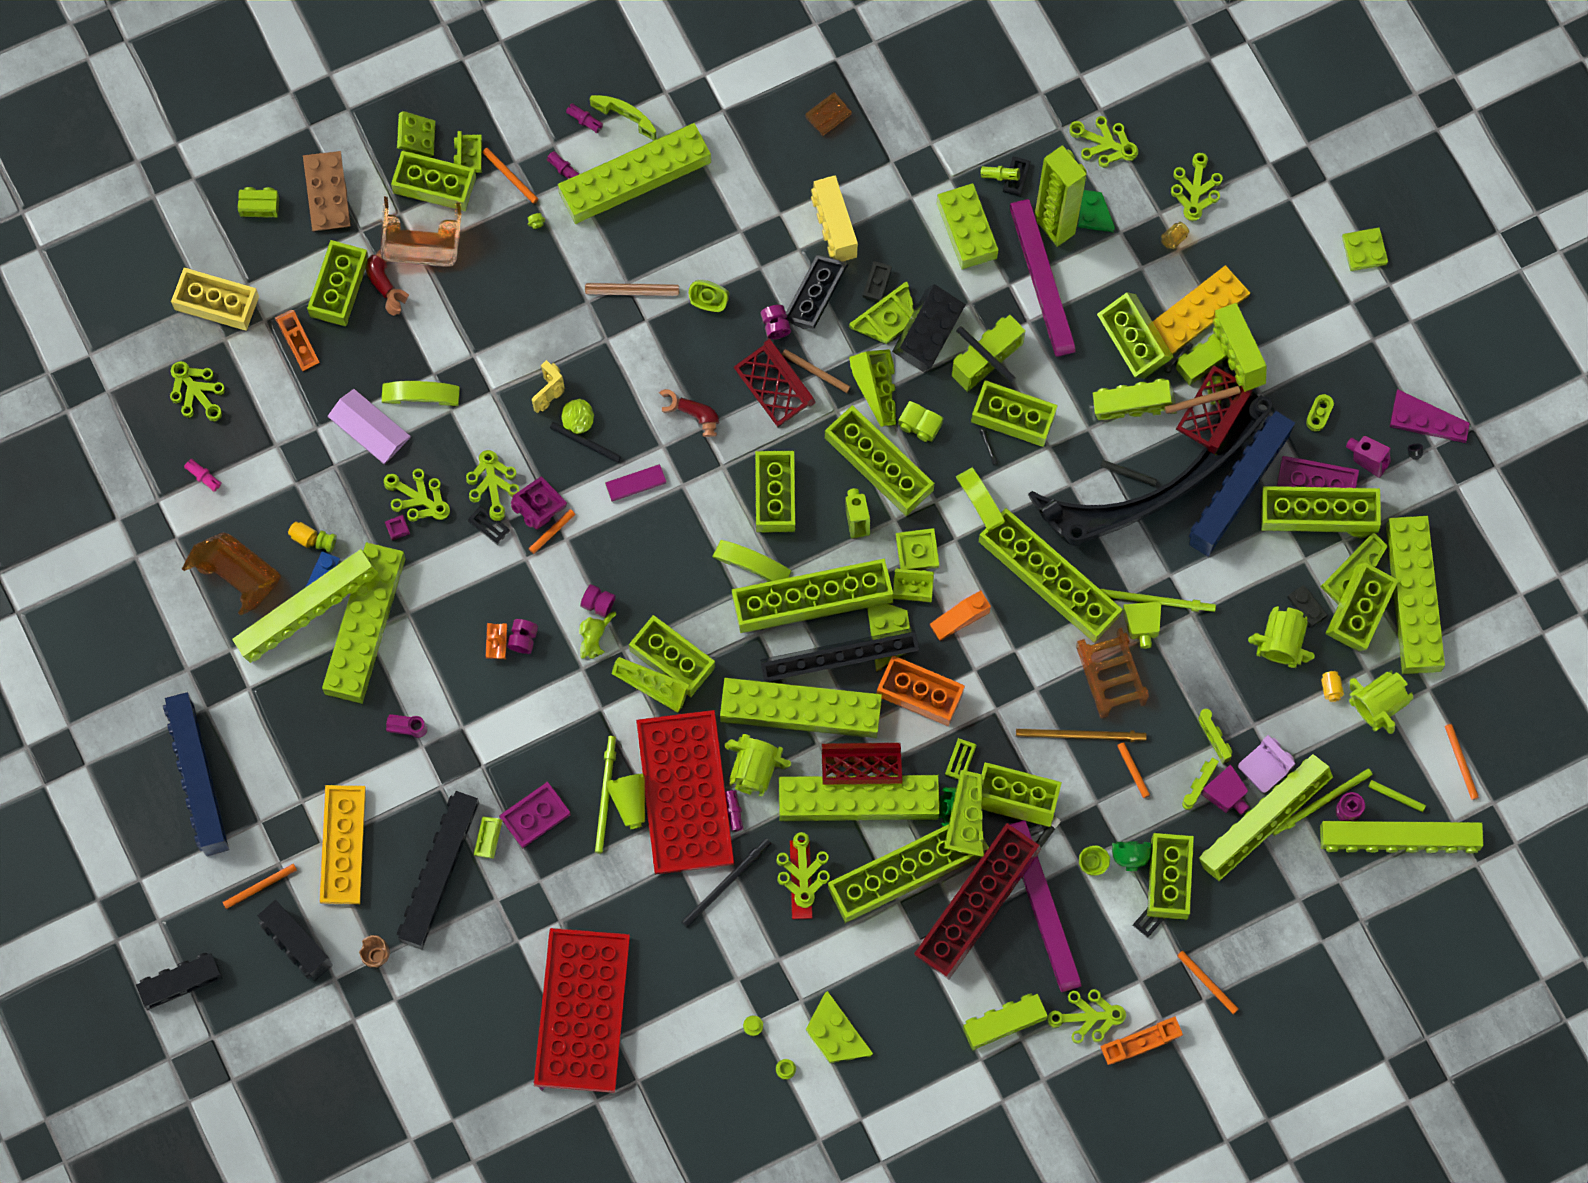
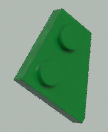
M1083 191L1078 227L1114 232L1115 226L1102 192Z

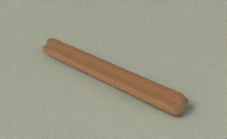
M586 283L585 293L595 295L678 296L679 285Z

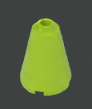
M644 773L605 782L625 826H630V829L642 827L641 823L645 822Z

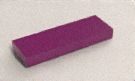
M660 464L605 482L611 502L666 484V479Z

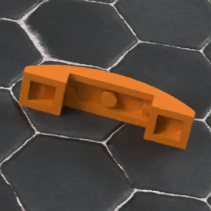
M1176 1016L1157 1023L1155 1026L1120 1040H1114L1100 1047L1107 1064L1111 1065L1164 1045L1183 1036Z

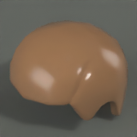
M370 935L362 940L363 945L359 954L365 965L370 968H378L388 961L390 949L385 940L377 935Z

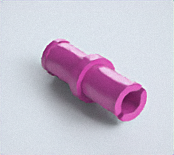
M190 459V463L187 462L184 468L193 474L199 483H204L213 492H216L222 482L212 476L207 468L204 469L194 459Z

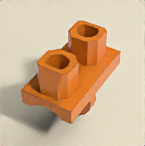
M487 623L486 659H506L507 624Z

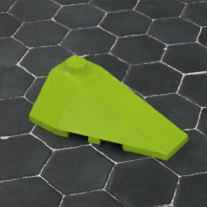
M890 349L866 351L849 357L853 376L880 427L896 425L895 402L892 400V392L895 391V385L892 384V375L895 374V368Z

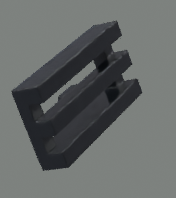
M1013 156L1009 168L1014 169L1015 162H1019L1018 168L1020 171L1023 164H1026L1019 190L1015 189L1017 185L1016 180L1013 181L1012 188L1008 187L1010 180L1006 179L1003 192H1009L1011 195L1017 194L1018 197H1021L1031 161Z
M479 506L468 519L470 524L496 545L510 532V529L503 523L492 520L489 512L482 506ZM481 512L503 531L499 532L495 527H493L490 523L483 519L479 515V513ZM476 518L477 520H479L482 524H484L487 528H489V529H490L493 533H495L498 537L496 538L494 535H492L489 531H487L484 527H482V526H481L478 522H476L474 519Z
M1147 907L1132 926L1148 938L1165 918L1160 917L1147 932L1145 930L1146 927L1155 918L1150 917L1142 927L1139 925L1147 915Z

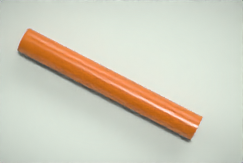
M571 509L567 511L529 550L535 554L576 515Z
M1120 743L1117 747L1142 797L1150 796L1125 743Z

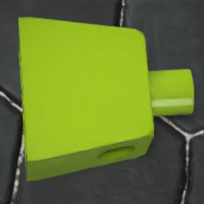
M856 488L847 491L848 496L845 497L851 538L870 536V516L865 494H859V490Z
M1161 602L1124 604L1122 613L1130 639H1139L1140 648L1142 649L1151 648V638L1158 637L1160 631Z

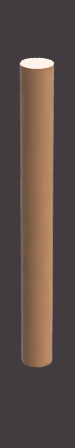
M786 349L783 351V357L846 393L849 392L851 388L849 385Z
M1239 386L1165 406V412L1169 414L1240 394Z

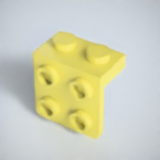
M547 360L541 365L543 378L548 384L532 398L533 408L536 413L546 410L550 405L549 402L554 398H559L565 389L560 369L554 363L550 364Z

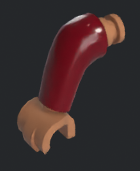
M380 249L377 254L370 255L367 259L366 273L384 298L388 297L385 308L389 314L394 316L401 312L400 302L396 300L405 304L409 294L403 290L395 289L388 279L385 270L387 269L386 263L391 256L386 250Z
M669 389L659 392L664 398L672 397L673 399L670 406L662 407L663 413L674 412L678 408L679 411L691 415L699 421V424L702 425V430H705L703 437L717 436L714 430L716 429V424L720 423V420L714 409L696 401L682 397L679 398L677 394Z

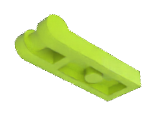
M1205 708L1201 710L1198 721L1222 764L1230 761L1232 757L1231 747L1228 743H1224L1221 738L1223 734L1218 726L1215 727L1211 720L1212 712Z
M1212 757L1210 762L1205 761L1200 770L1203 774L1200 779L1195 778L1190 787L1193 791L1191 794L1185 795L1182 801L1184 809L1190 810L1193 808L1217 767L1218 760Z

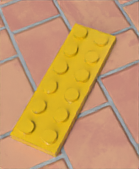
M1225 265L1152 322L1173 355L1213 324L1215 310L1234 303L1238 305L1250 296V292Z
M325 785L320 904L361 903L365 786Z

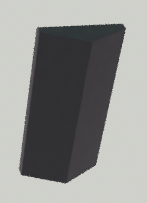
M816 255L786 311V320L802 329H814L849 264Z

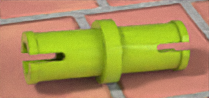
M982 166L981 174H983L981 178H993L998 181L1003 179L1018 181L1020 179L1019 168H1004L1003 166Z

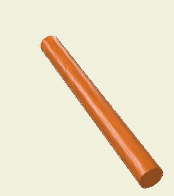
M488 148L483 150L482 153L533 204L538 201V198Z
M1448 724L1444 727L1471 800L1477 799L1479 796L1453 725Z
M294 863L224 901L225 908H230L297 871Z
M1184 951L1177 955L1232 1014L1239 1010Z

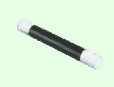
M1057 817L1053 818L1051 827L1047 826L1036 841L1041 848L1061 822Z

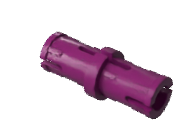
M574 103L570 104L571 108H567L566 113L578 120L582 126H587L596 134L600 131L598 128L602 129L603 123L593 118L588 111H583Z
M555 151L548 155L547 161L558 170L560 175L563 174L568 179L579 175L571 167V163L562 159Z
M727 791L725 796L731 831L744 830L741 818L742 808L739 807L737 791Z

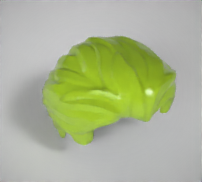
M577 399L565 404L562 411V422L566 429L579 434L587 432L591 428L594 413L588 402Z

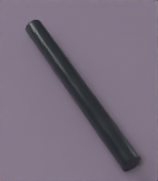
M962 326L956 330L964 340L1010 383L1016 380V377Z
M554 421L550 426V429L617 463L621 458L617 453L579 434L573 433Z

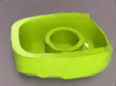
M695 280L689 287L688 294L692 305L713 312H721L725 309L729 299V291L722 286L708 280Z

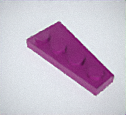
M1397 389L1390 427L1466 443L1469 422Z
M1282 456L1276 487L1356 488L1359 470Z

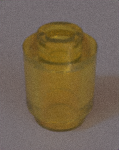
M1179 221L1161 235V241L1166 248L1175 249L1188 237L1190 231L1183 222Z

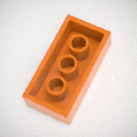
M892 656L878 686L877 694H882L881 698L949 727L964 693L965 685Z

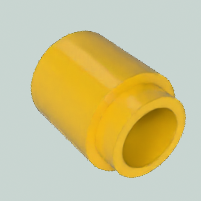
M294 522L288 531L291 539L306 548L316 544L317 531L302 522Z
M1336 671L1324 673L1321 682L1325 699H1328L1330 702L1341 700V697L1344 696L1341 676Z

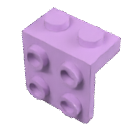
M1269 735L1238 765V768L1261 793L1268 792L1295 766L1292 755L1288 752L1285 753L1280 748V743Z

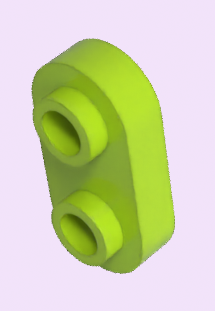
M1322 394L1316 397L1306 420L1307 427L1310 430L1320 431L1325 427L1334 406L1333 399L1329 395ZM1320 404H1325L1326 408H1321ZM1317 420L1319 424L1315 425L1312 421Z

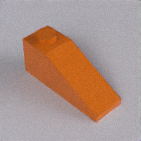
M289 310L275 317L301 370L304 371L320 363L295 311Z
M980 590L931 622L930 627L938 640L941 641L989 614L991 605Z

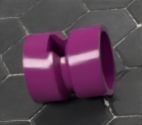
M772 305L761 311L768 339H780L791 333L783 305Z
M590 584L582 597L580 607L590 611L595 609V614L606 618L613 607L616 595L608 591L601 593L599 587Z
M515 619L511 629L513 634L509 636L507 647L515 652L530 654L534 645L532 639L536 637L538 625L527 620Z
M1346 793L1336 806V816L1340 821H1357L1365 809V802L1362 796L1357 793Z

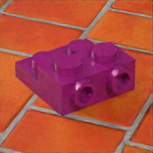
M542 476L514 494L511 500L512 510L516 514L520 513L524 517L526 525L529 527L533 526L536 530L549 522L553 515L564 509L567 505V502Z

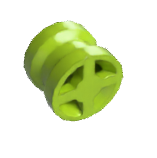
M321 530L317 537L316 549H325L327 552L332 553L337 535H330L326 531Z

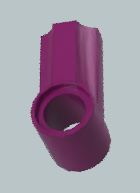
M389 714L387 718V732L412 735L416 738H421L427 733V725L420 716L407 717ZM415 724H422L419 730H413Z

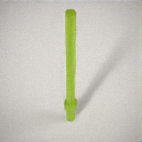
M1100 589L1109 598L1144 603L1161 602V605L1189 608L1191 611L1199 612V610L1215 612L1216 604L1203 603L1201 600L1195 599L1188 601Z
M608 736L607 751L604 753V760L606 761L595 846L596 853H603L610 795L605 782L611 780L613 761H616L615 736Z
M1369 768L1293 816H1290L1272 835L1276 836L1285 829H1291L1301 819L1372 776L1371 770Z

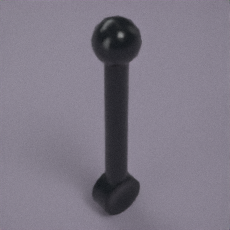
M1191 342L1170 365L1165 366V372L1170 373L1172 367L1178 362V358L1193 347Z
M981 428L979 433L983 435L992 464H997L996 457L986 435L987 430Z

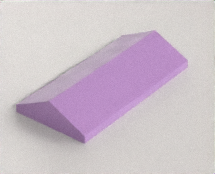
M355 389L340 398L328 415L329 419L384 465L411 438L409 434Z

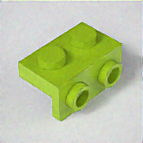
M458 131V136L454 137V148L457 149V155H454V164L474 168L475 173L482 172V135H462V131Z
M895 569L893 599L932 602L934 572Z

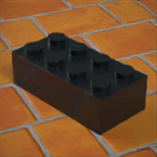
M936 284L928 287L892 352L922 372L932 368L966 304Z
M276 899L257 915L260 919L258 924L261 926V929L268 936L273 935L271 938L281 951L284 948L286 949L285 954L294 965L299 964L298 968L307 979L311 977L316 981L333 966L329 957Z

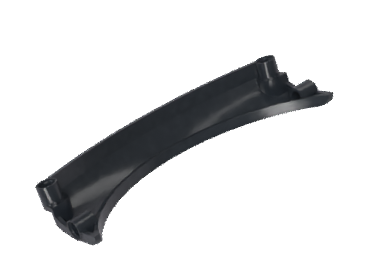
M1225 359L1222 363L1223 371L1235 377V371L1230 369L1228 359ZM1230 384L1228 385V388H1233L1238 385ZM1253 391L1216 454L1208 451L1209 448L1205 447L1191 465L1175 479L1141 497L1105 505H1081L1052 500L1034 491L1028 493V496L1040 512L1042 518L1061 538L1065 537L1068 543L1073 546H1079L1083 542L1115 532L1159 511L1214 473L1240 449L1269 415L1272 401L1269 397L1258 396ZM1223 399L1222 409L1229 408V399ZM1258 405H1265L1267 409L1261 410ZM1071 533H1080L1081 537L1075 538Z

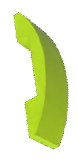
M592 95L590 97L591 107L606 115L611 109L637 123L640 134L653 141L657 139L656 129L653 124L634 106L613 97Z
M428 381L384 383L382 387V403L401 404V401L439 402V405L459 406L460 387Z
M973 468L956 476L957 481L978 512L988 532L1005 523L994 500Z
M720 540L713 554V558L728 565L734 564L765 578L767 582L789 578L791 574L790 569L775 560L725 540Z

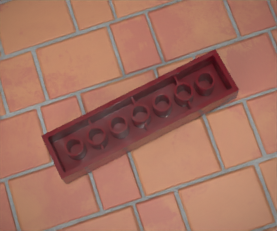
M1006 823L915 951L914 955L916 958L950 980L1041 851L1040 845Z

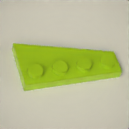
M1373 532L1320 587L1339 605L1356 566L1366 562L1376 567L1387 545Z
M620 657L615 661L611 673L677 713L682 709L690 686L687 683Z
M960 770L944 849L979 857L984 856L981 774Z

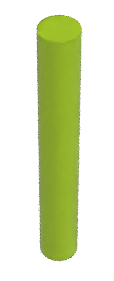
M1371 780L1368 786L1420 812H1423L1426 805Z

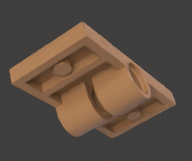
M341 151L303 155L312 231L351 227Z

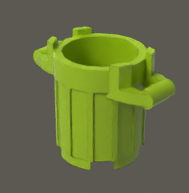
M1274 607L1269 615L1265 635L1255 633L1248 638L1249 643L1258 646L1257 656L1260 657L1261 655L1273 662L1289 664L1288 667L1296 668L1297 663L1301 665L1302 661L1307 663L1315 657L1314 653L1302 649L1308 617L1304 618V613L1297 609L1288 607L1287 611H1278L1279 607Z
M1392 670L1385 672L1365 687L1356 678L1350 679V690L1352 692L1349 695L1352 698L1349 699V703L1352 707L1355 706L1361 717L1370 726L1374 727L1372 729L1374 732L1383 727L1388 733H1394L1395 722L1390 717L1409 705L1410 701L1413 700V694H1407L1405 686L1408 685L1399 673L1392 674Z
M743 734L742 737H739L738 742L731 739L725 743L726 749L738 753L730 775L729 785L736 784L735 790L751 795L752 792L758 791L760 792L759 796H764L765 791L767 792L774 767L785 770L791 766L789 760L781 758L783 753L782 747L777 748L767 742L750 738V735Z

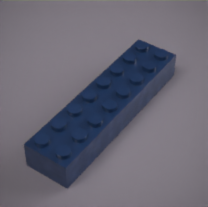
M1277 411L1272 416H1267L1261 430H1258L1254 435L1251 445H1248L1244 450L1241 460L1235 463L1230 476L1227 475L1223 481L1220 492L1216 491L1209 507L1206 506L1203 510L1199 522L1196 521L1191 528V533L1188 536L1191 538L1189 542L1191 547L1209 557L1289 439L1295 422Z
M188 692L165 698L166 704L163 705V710L170 722L167 724L169 734L175 740L172 742V747L179 759L176 761L178 771L184 777V779H181L183 791L188 796L185 798L187 808L193 814L190 817L192 828L197 833V835H194L196 845L199 847L200 852H204L206 857L229 851L194 703Z

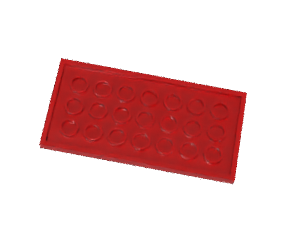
M715 710L636 720L642 773L645 776V798L655 875L734 865Z
M550 928L534 1087L615 1093L630 934Z

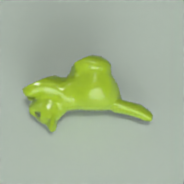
M616 612L609 613L604 620L588 617L581 622L579 634L584 638L580 647L581 659H584L586 656L594 659L605 653L600 648L599 641L605 627L616 615Z

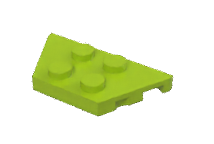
M903 283L852 321L849 327L882 343L888 344L903 332L914 312L908 283Z
M890 604L867 608L871 636L910 628L908 612L905 609ZM903 654L894 655V656H896V657L899 658V657L902 656ZM892 656L875 659L876 671H880L888 665Z
M825 992L806 1028L810 1038L829 1063L853 1060L860 1057H871L873 1053L829 992Z

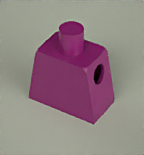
M1363 436L1360 442L1354 438H1350L1346 448L1354 452V462L1380 478L1390 465L1391 448L1367 436Z
M1231 765L1204 787L1201 792L1202 796L1225 813L1234 807L1242 815L1250 808L1243 800L1248 793V789Z

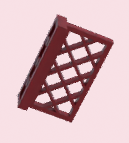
M770 338L764 342L762 347L734 366L736 372L777 428L807 406L810 407L816 403L813 396ZM762 352H765L768 356L767 364L757 363V357ZM746 364L753 365L751 375L743 374L740 368ZM756 366L766 367L764 377L754 376ZM769 368L778 369V379L768 377ZM753 379L764 380L762 390L752 387ZM767 381L777 382L775 392L765 390ZM780 382L790 385L789 394L778 392ZM764 394L775 395L773 405L763 402ZM778 395L788 397L786 407L776 405ZM791 397L799 398L802 402L797 408L789 407ZM775 408L786 410L785 416L779 421L774 417Z
M1213 366L1194 398L1203 396L1202 392L1204 390L1212 389V393H1215V388L1225 386V389H1229L1228 385L1230 384L1238 385L1236 378ZM1214 372L1222 376V383L1213 384L1211 377ZM1241 385L1240 394L1219 399L1228 398L1229 408L1221 409L1218 400H1215L1217 411L1208 412L1206 403L1202 404L1204 414L1194 415L1193 407L1188 408L1176 430L1209 448L1208 451L1216 454L1252 394L1253 389L1244 391ZM1219 414L1221 422L1211 425L1209 416ZM1206 417L1208 426L1198 428L1196 419ZM1193 420L1195 429L1187 430L1182 427L1184 422ZM1210 430L1212 437L1209 442L1201 438L1200 431Z
M901 743L822 744L823 785L902 784ZM881 765L887 768L883 772L877 769ZM843 766L846 768V770L844 772H841L838 770V768ZM863 766L866 770L861 772L857 768ZM873 772L877 776L869 777L868 774ZM893 772L898 777H889L888 774ZM831 773L837 775L836 777L826 778ZM850 773H854V774H856L857 776H856V777H849V776H847V775H849Z

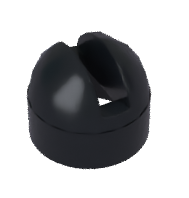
M1416 443L1408 446V454L1412 459L1418 460L1423 456L1422 444Z

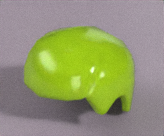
M1089 846L1080 853L1079 866L1086 874L1097 876L1103 874L1110 866V856L1100 846Z

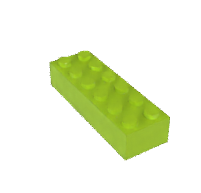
M853 405L825 430V439L905 516L911 513L934 491V483Z
M1263 486L1261 531L1379 532L1381 526L1380 488Z

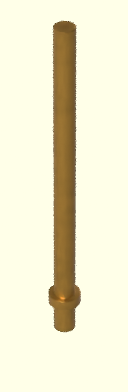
M1016 728V736L1109 739L1130 740V742L1135 740L1146 741V733H1136L1134 730H1130V732Z

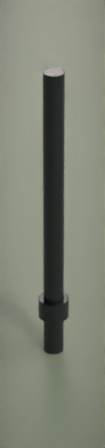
M765 839L756 849L753 848L748 853L749 856L681 923L687 928L754 861L757 862L762 857L761 854L771 845V842Z

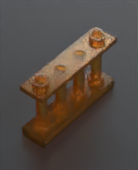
M1118 628L1117 637L1093 645L1086 644L1085 639L1079 640L1076 643V649L1100 718L1108 717L1113 706L1137 699L1144 706L1146 705L1147 698H1149L1147 688L1142 686L1128 644H1130L1128 634L1124 633L1122 628ZM1117 645L1121 646L1124 654L1123 656L1099 663L1093 662L1091 658L1094 652ZM1127 663L1130 671L1129 674L1106 681L1099 680L1097 673L1100 670ZM1133 681L1136 692L1113 699L1105 698L1103 693L1105 689Z

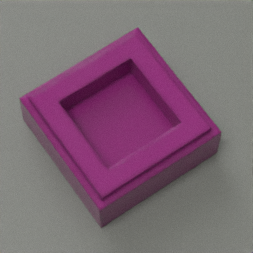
M403 515L385 521L392 541L410 534Z

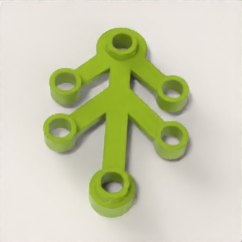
M1104 116L1097 117L1095 122L1096 127L1101 130L1103 137L1085 130L1083 123L1080 121H1074L1070 125L1069 133L1072 137H1083L1100 144L1082 149L1081 158L1085 161L1090 160L1093 155L1109 149L1117 152L1099 157L1098 164L1102 168L1107 167L1110 162L1121 158L1126 161H1132L1138 155L1137 146L1128 141L1124 132V126L1121 123H1116L1112 130L1113 134L1119 137L1120 143L1113 140L1107 126V119ZM1102 120L1104 124L1101 125L1098 121ZM1119 127L1122 131L1118 132L1115 128ZM1078 129L1080 132L1074 133L1073 130ZM1130 150L1132 154H1126L1125 151ZM1088 152L1090 155L1085 156L1083 153ZM1106 159L1107 163H1102L1101 160Z
M1197 153L1193 157L1192 165L1195 167L1193 185L1185 176L1183 168L1177 167L1173 173L1174 178L1179 180L1191 195V200L1189 201L1182 194V186L1176 184L1171 188V195L1176 197L1184 207V217L1189 221L1200 219L1202 210L1212 203H1217L1220 199V193L1212 190L1208 198L1198 203L1199 196L1214 186H1219L1223 180L1221 174L1214 173L1209 181L1200 186L1202 172L1208 162V157L1204 153ZM1197 158H1203L1204 161L1200 162ZM1176 172H1181L1183 175L1178 176ZM1217 177L1220 181L1216 182L1213 178ZM1174 189H1179L1180 192H1179V193H1175L1173 190H1174ZM1211 195H1216L1217 198L1213 199ZM1190 209L1196 210V213H1191Z
M182 361L174 363L171 367V375L175 378L173 391L170 394L172 402L177 404L182 401L183 397L180 391L184 381L187 385L184 406L181 409L183 416L189 418L194 414L192 404L195 395L206 409L207 418L211 421H218L222 416L220 407L216 404H211L201 390L212 391L216 395H222L225 392L224 385L220 382L215 384L196 382L190 377H202L205 381H211L214 374L210 368H189L188 364ZM183 369L184 372L182 374H178V370ZM210 372L211 375L209 377H205V373ZM218 386L222 387L221 391H216L215 389ZM174 395H180L178 399H173ZM186 409H191L190 413L188 414L184 413V411ZM213 412L218 413L215 417L211 416Z
M485 450L479 455L480 464L473 472H469L466 475L467 483L475 485L478 482V477L485 469L487 476L480 485L470 491L469 499L472 502L480 501L481 495L489 487L492 501L489 515L492 520L500 521L505 517V508L500 504L497 486L508 492V495L511 497L519 492V486L509 484L495 475L494 468L505 474L508 480H513L516 477V469L514 467H506L498 461V456L495 452ZM491 457L492 459L488 461L485 458ZM512 471L514 474L508 475L507 472ZM473 476V477H475L476 479H475V480H469V477ZM516 489L517 491L513 493L510 490ZM478 494V497L474 498L472 495ZM494 509H500L501 511L497 513Z
M415 469L413 471V479L416 481L418 492L400 482L395 474L385 476L384 486L387 490L394 491L397 489L412 498L404 501L393 499L391 502V509L393 511L399 512L402 509L421 505L429 508L421 511L414 508L409 509L407 518L412 522L431 516L437 520H443L449 516L450 508L446 502L442 501L440 494L441 485L438 479L433 478L429 481V489L433 491V502L427 498L423 481L424 471L422 469ZM417 473L422 474V476L419 477V478L416 477L415 475H416ZM391 478L395 479L393 483L388 482V480ZM432 483H437L438 486H437V487H432L431 484H432ZM395 503H399V504H400V506L397 507V508L394 507L393 505H394ZM437 508H443L444 510L442 512H438ZM411 513L417 514L415 517L409 516Z
M800 832L793 838V845L798 849L799 869L789 861L786 853L778 854L776 859L779 866L786 868L799 880L800 888L790 881V876L787 872L779 873L777 881L795 895L794 899L798 906L807 908L814 902V893L829 881L830 875L827 871H820L817 880L809 888L808 879L822 865L828 862L829 856L826 852H819L816 860L807 868L806 848L809 845V837L807 834ZM803 837L805 841L801 843L798 841V838ZM819 856H825L826 860L821 861ZM784 857L786 861L780 862L779 858ZM821 875H826V876H827V879H826V880H822V879L820 878V876H821ZM785 876L787 880L781 881L780 877ZM803 894L807 895V896H808V899H807V900H803V899L801 898V895H803Z
M1091 990L1088 994V999L1092 1003L1096 1002L1104 1012L1095 1011L1080 998V994L1077 991H1071L1068 995V1001L1078 1006L1085 1013L1062 1014L1059 1011H1052L1048 1015L1047 1023L1052 1028H1059L1062 1023L1086 1021L1071 1036L1075 1044H1080L1086 1033L1098 1020H1106L1100 1029L1094 1030L1091 1035L1092 1040L1098 1043L1103 1040L1105 1033L1112 1025H1120L1124 1022L1126 1012L1120 1005L1111 1006L1100 996L1098 990ZM1096 993L1098 998L1092 999L1090 995ZM1072 994L1077 995L1078 999L1076 1001L1071 1000L1070 996ZM1114 1011L1119 1012L1120 1016L1118 1018L1113 1017L1112 1013ZM1054 1015L1059 1017L1060 1020L1058 1022L1052 1020ZM1095 1033H1100V1034H1101V1038H1100V1039H1096V1038L1094 1037V1034H1095ZM1074 1035H1081V1040H1075Z

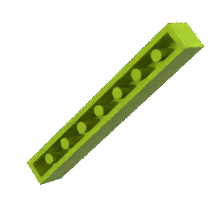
M360 549L232 640L241 655L249 663L256 661L268 650L274 649L278 643L290 638L298 629L307 626L311 620L324 614L328 608L340 603L348 594L357 591L358 587L371 581L378 574V571L368 555Z
M1313 754L1308 759H1305L1282 783L1275 786L1271 793L1262 798L1238 823L1232 825L1227 833L1219 837L1216 843L1202 853L1199 860L1203 869L1220 881L1333 778L1330 767Z
M1323 821L1320 825L1321 849H1326L1327 852H1337L1338 849H1346L1347 852H1357L1358 849H1366V852L1386 850L1389 853L1398 852V850H1406L1407 853H1415L1418 850H1426L1427 853H1436L1438 850H1446V853H1457L1458 850H1466V853H1477L1483 847L1482 823Z

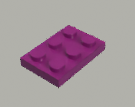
M546 782L499 815V818L503 820L504 825L523 849L566 819L571 813L551 785Z

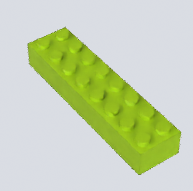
M695 123L559 183V194L574 224H577L710 164L711 153Z
M1063 145L1044 158L1035 209L1036 222L1057 247L1075 235L1087 176L1085 167L1082 164H1078L1073 153L1069 149L1066 150Z
M1005 508L1001 512L1005 523L989 532L986 528L979 535V543L1092 642L1096 643L1121 616L1123 609Z
M1428 516L1389 518L1386 524L1391 576L1398 579L1393 596L1402 674L1441 672L1445 666Z
M367 542L363 551L370 558L378 574L371 581L364 583L358 587L357 591L350 594L322 687L325 695L363 704L406 559L404 551Z
M884 558L732 589V600L740 633L893 603V590Z
M724 678L720 722L877 738L882 694Z
M902 775V784L823 785L822 776L779 777V821L938 820L939 818L938 775Z
M948 824L828 882V890L845 923L981 857L944 849ZM983 838V850L985 854L989 847Z

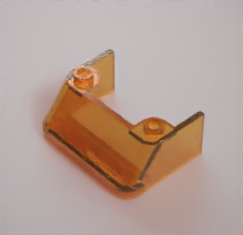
M384 196L380 254L383 260L387 262L446 267L452 266L456 262L461 224L460 203H456L455 219L442 221L438 226V233L400 230L399 218L388 214V197Z
M219 533L195 544L182 567L183 571L196 567L202 574L216 572L242 593L240 597L242 607L238 612L239 615L257 608L281 578L278 571L227 533Z

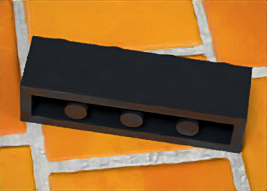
M202 953L191 962L183 961L172 970L169 968L164 969L158 973V976L153 978L149 976L141 979L140 983L136 984V987L147 1011L223 979L212 953Z

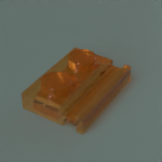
M833 92L808 111L805 117L824 136L849 117L852 111Z

